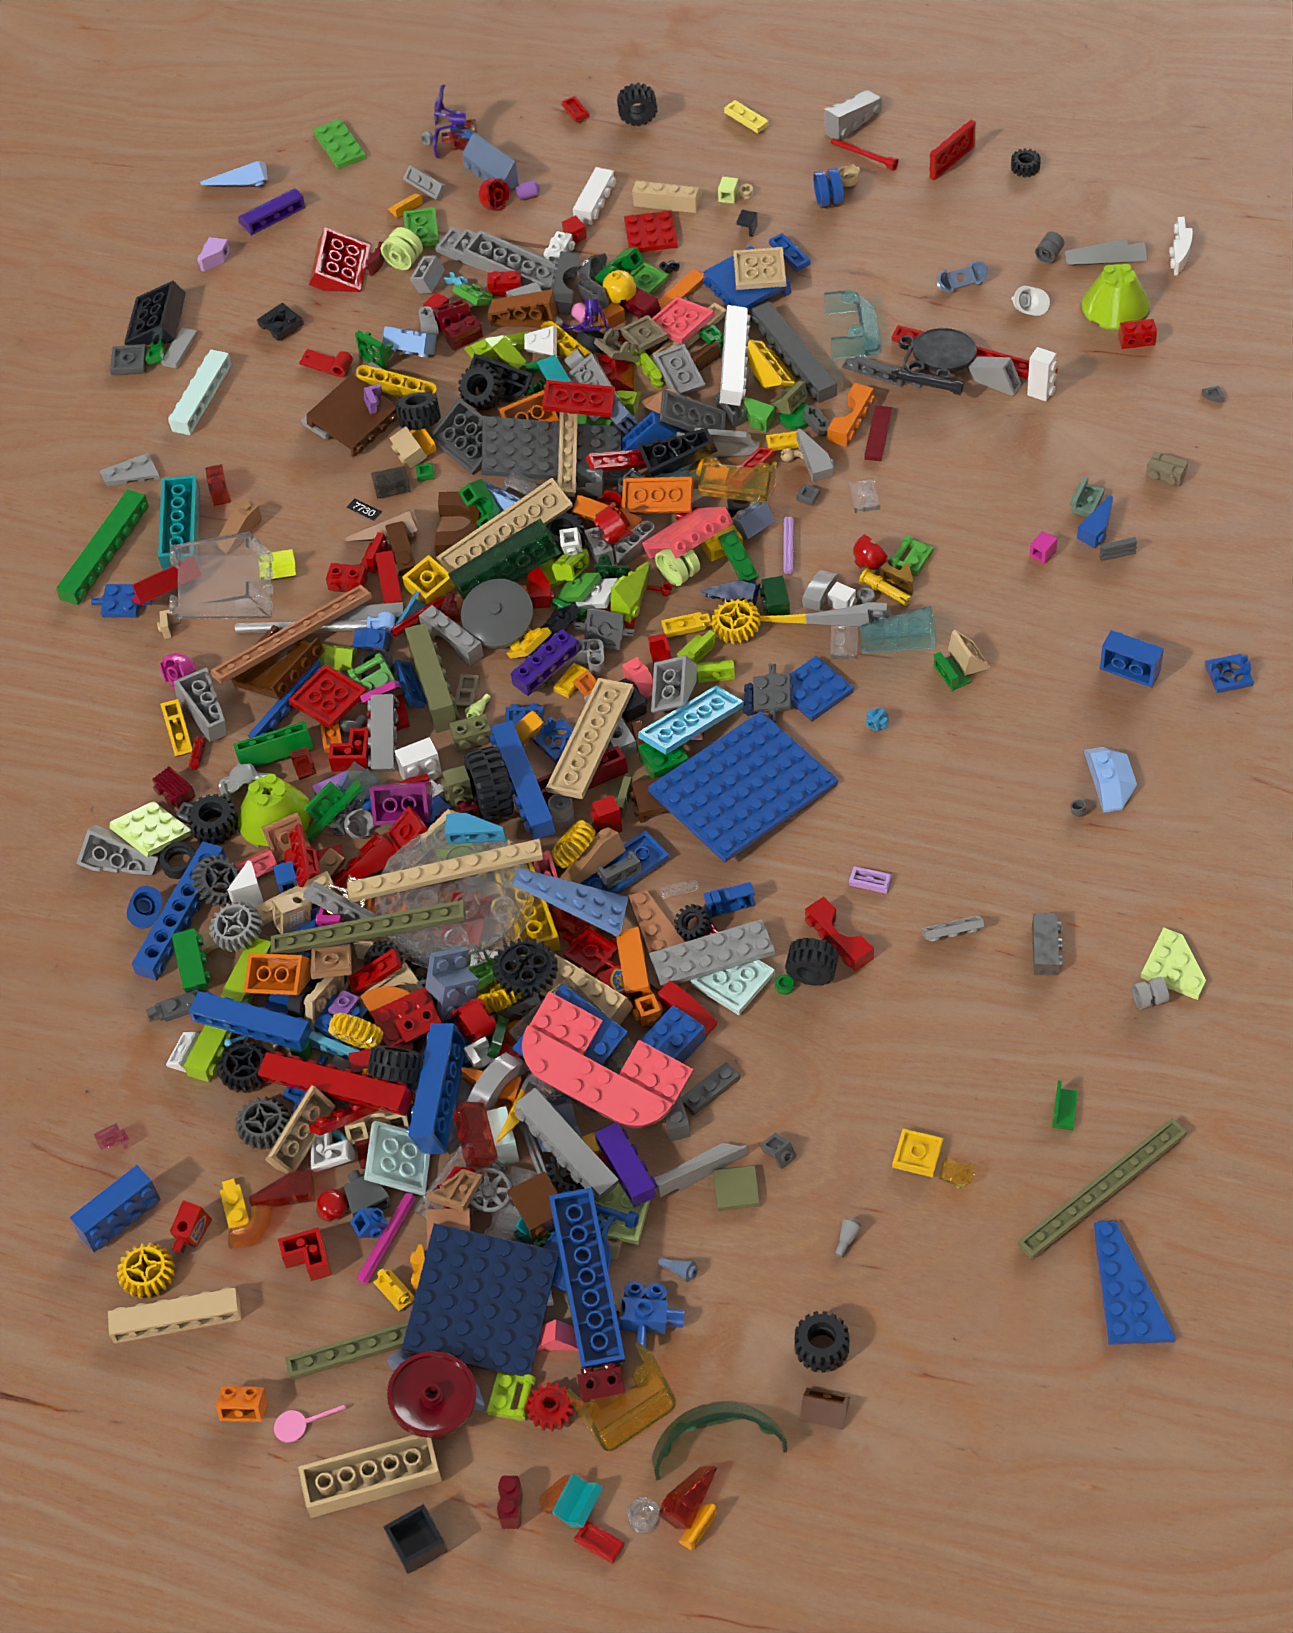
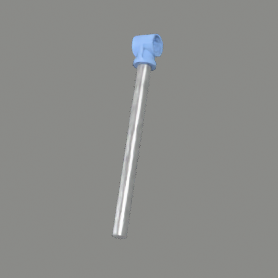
M381 612L377 618L368 616L367 620H336L314 632L355 631L357 629L370 628L386 630L392 636L393 634L390 630L395 626V616L389 612ZM294 622L236 623L235 633H266L273 625L278 626L282 630Z

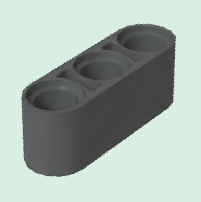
M591 279L578 283L583 301L586 299H598L599 308L602 309L610 305L604 287Z

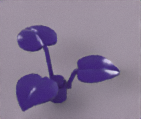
M441 85L439 96L435 98L434 122L437 125L440 115L449 117V123L452 124L435 129L433 149L436 158H439L436 147L440 131L456 127V125H465L466 112H457L444 107L443 89L446 85ZM444 110L450 112V114L441 113V111Z
M598 299L585 300L586 309L583 323L577 326L562 324L563 330H573V332L598 331L602 327H592V316H598L599 312L606 329H609L602 308H599Z

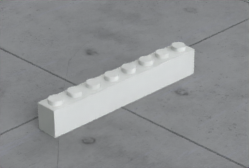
M727 306L719 403L740 406L741 399H745L746 389L743 388L746 386L750 315H747V308Z

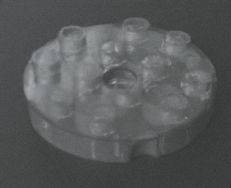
M441 824L434 831L430 830L417 836L388 859L382 874L514 844L507 838V841L449 845L445 836V824ZM527 864L375 897L376 914L380 916L449 903L445 901L449 894L456 891L465 892L456 896L453 902L464 901L466 921L387 935L386 938L390 939L394 946L399 948L398 950L402 952L401 956L424 968H428L430 953L463 946L469 950L466 968L489 961L490 955L494 950L503 948L504 944L509 947L510 941L514 942L519 937L530 918L534 895L512 885L517 869L529 870Z

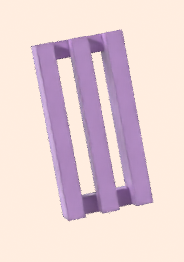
M854 866L849 879V886L887 894L892 874Z

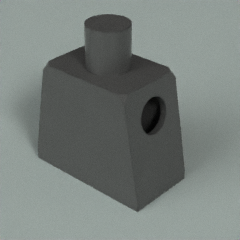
M358 1170L348 1174L350 1182L345 1184L344 1188L353 1217L360 1208H380L382 1211L392 1206L387 1192L380 1184L364 1180V1176H361Z

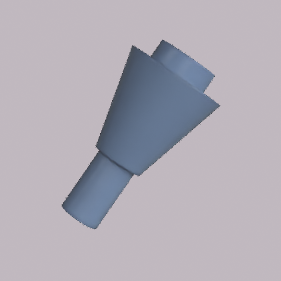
M663 1257L659 1259V1266L670 1269L687 1282H690L697 1275L698 1267H696L695 1261H672Z

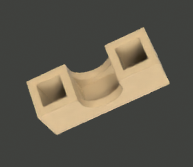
M379 1110L344 1127L347 1140L353 1145L369 1141L371 1126L374 1121L407 1130L409 1122L407 1115L402 1116Z

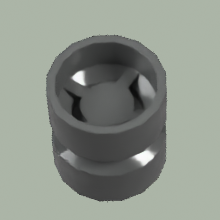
M1048 232L1035 249L1036 257L1044 263L1053 262L1064 246V239L1056 232Z

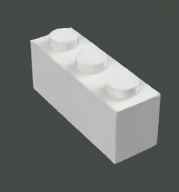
M1039 347L1035 349L1029 362L1027 395L1045 402L1049 396H1053L1056 388L1054 382L1057 376L1055 369L1058 364L1056 353Z

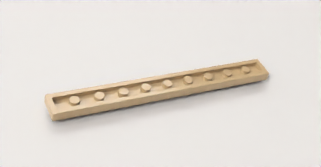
M539 839L347 882L349 900L351 903L542 860L541 843Z

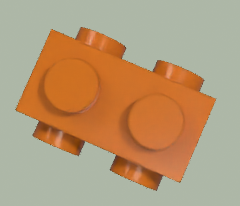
M222 1386L215 1405L219 1421L262 1422L268 1405V1399L264 1387Z

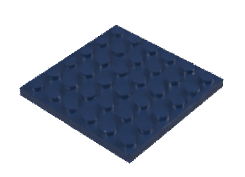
M434 1223L402 1350L416 1354L428 1351L443 1352L458 1358L468 1366L523 1377L526 1374L531 1375L559 1258V1251Z

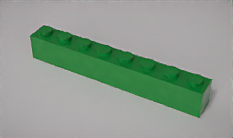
M126 490L56 587L60 600L79 605L86 597L87 592L94 586L95 581L104 572L105 567L113 559L117 550L121 548L122 543L130 535L132 529L139 523L144 512L148 510L149 505L145 494Z

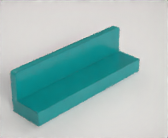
M556 355L537 362L546 380L571 382Z

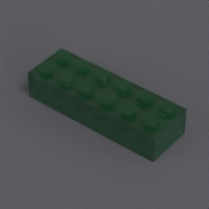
M539 518L450 572L448 576L464 601L473 588L485 581L506 579L514 582L561 553L550 532Z

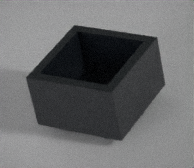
M424 1504L383 1526L407 1574L448 1552L445 1542Z

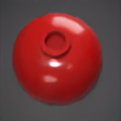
M491 178L481 184L478 197L480 203L485 208L501 211L506 207L504 204L506 201H509L510 191L507 183L502 181L503 179Z
M865 534L854 545L853 555L856 558L854 562L861 569L863 567L871 570L879 569L888 561V557L877 543L870 542L872 538Z

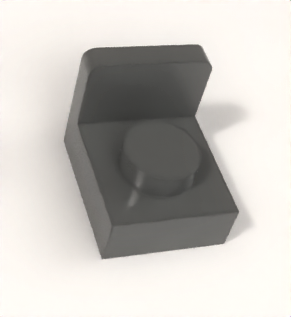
M774 1133L760 1145L762 1151L774 1158L781 1169L796 1158L791 1143L777 1133Z

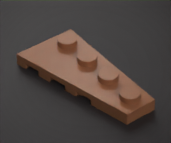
M647 890L628 895L648 954L685 942Z

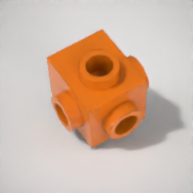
M653 993L635 999V1009H632L635 1021L639 1020L641 1027L646 1025L653 1026L660 1020L663 1009L660 1001L656 1000Z

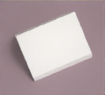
M247 861L227 890L232 903L233 901L239 903L242 900L255 907L263 903V898L252 862Z

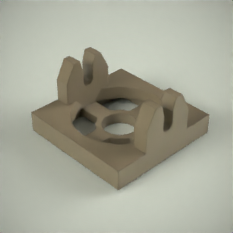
M609 328L603 339H595L594 344L612 359L638 362L640 358L634 352L635 344L633 342L629 344L627 341L624 343L618 341L619 331L617 329L613 331Z

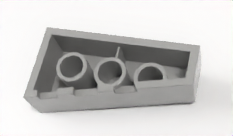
M866 90L855 95L851 100L846 99L842 104L837 103L831 109L829 107L824 109L825 134L832 139L835 138L840 141L846 138L850 133L857 130L862 124L881 111V97Z

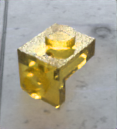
M946 1158L943 1160L938 1179L961 1189L972 1182L975 1175L973 1172L975 1164L970 1162L964 1166Z

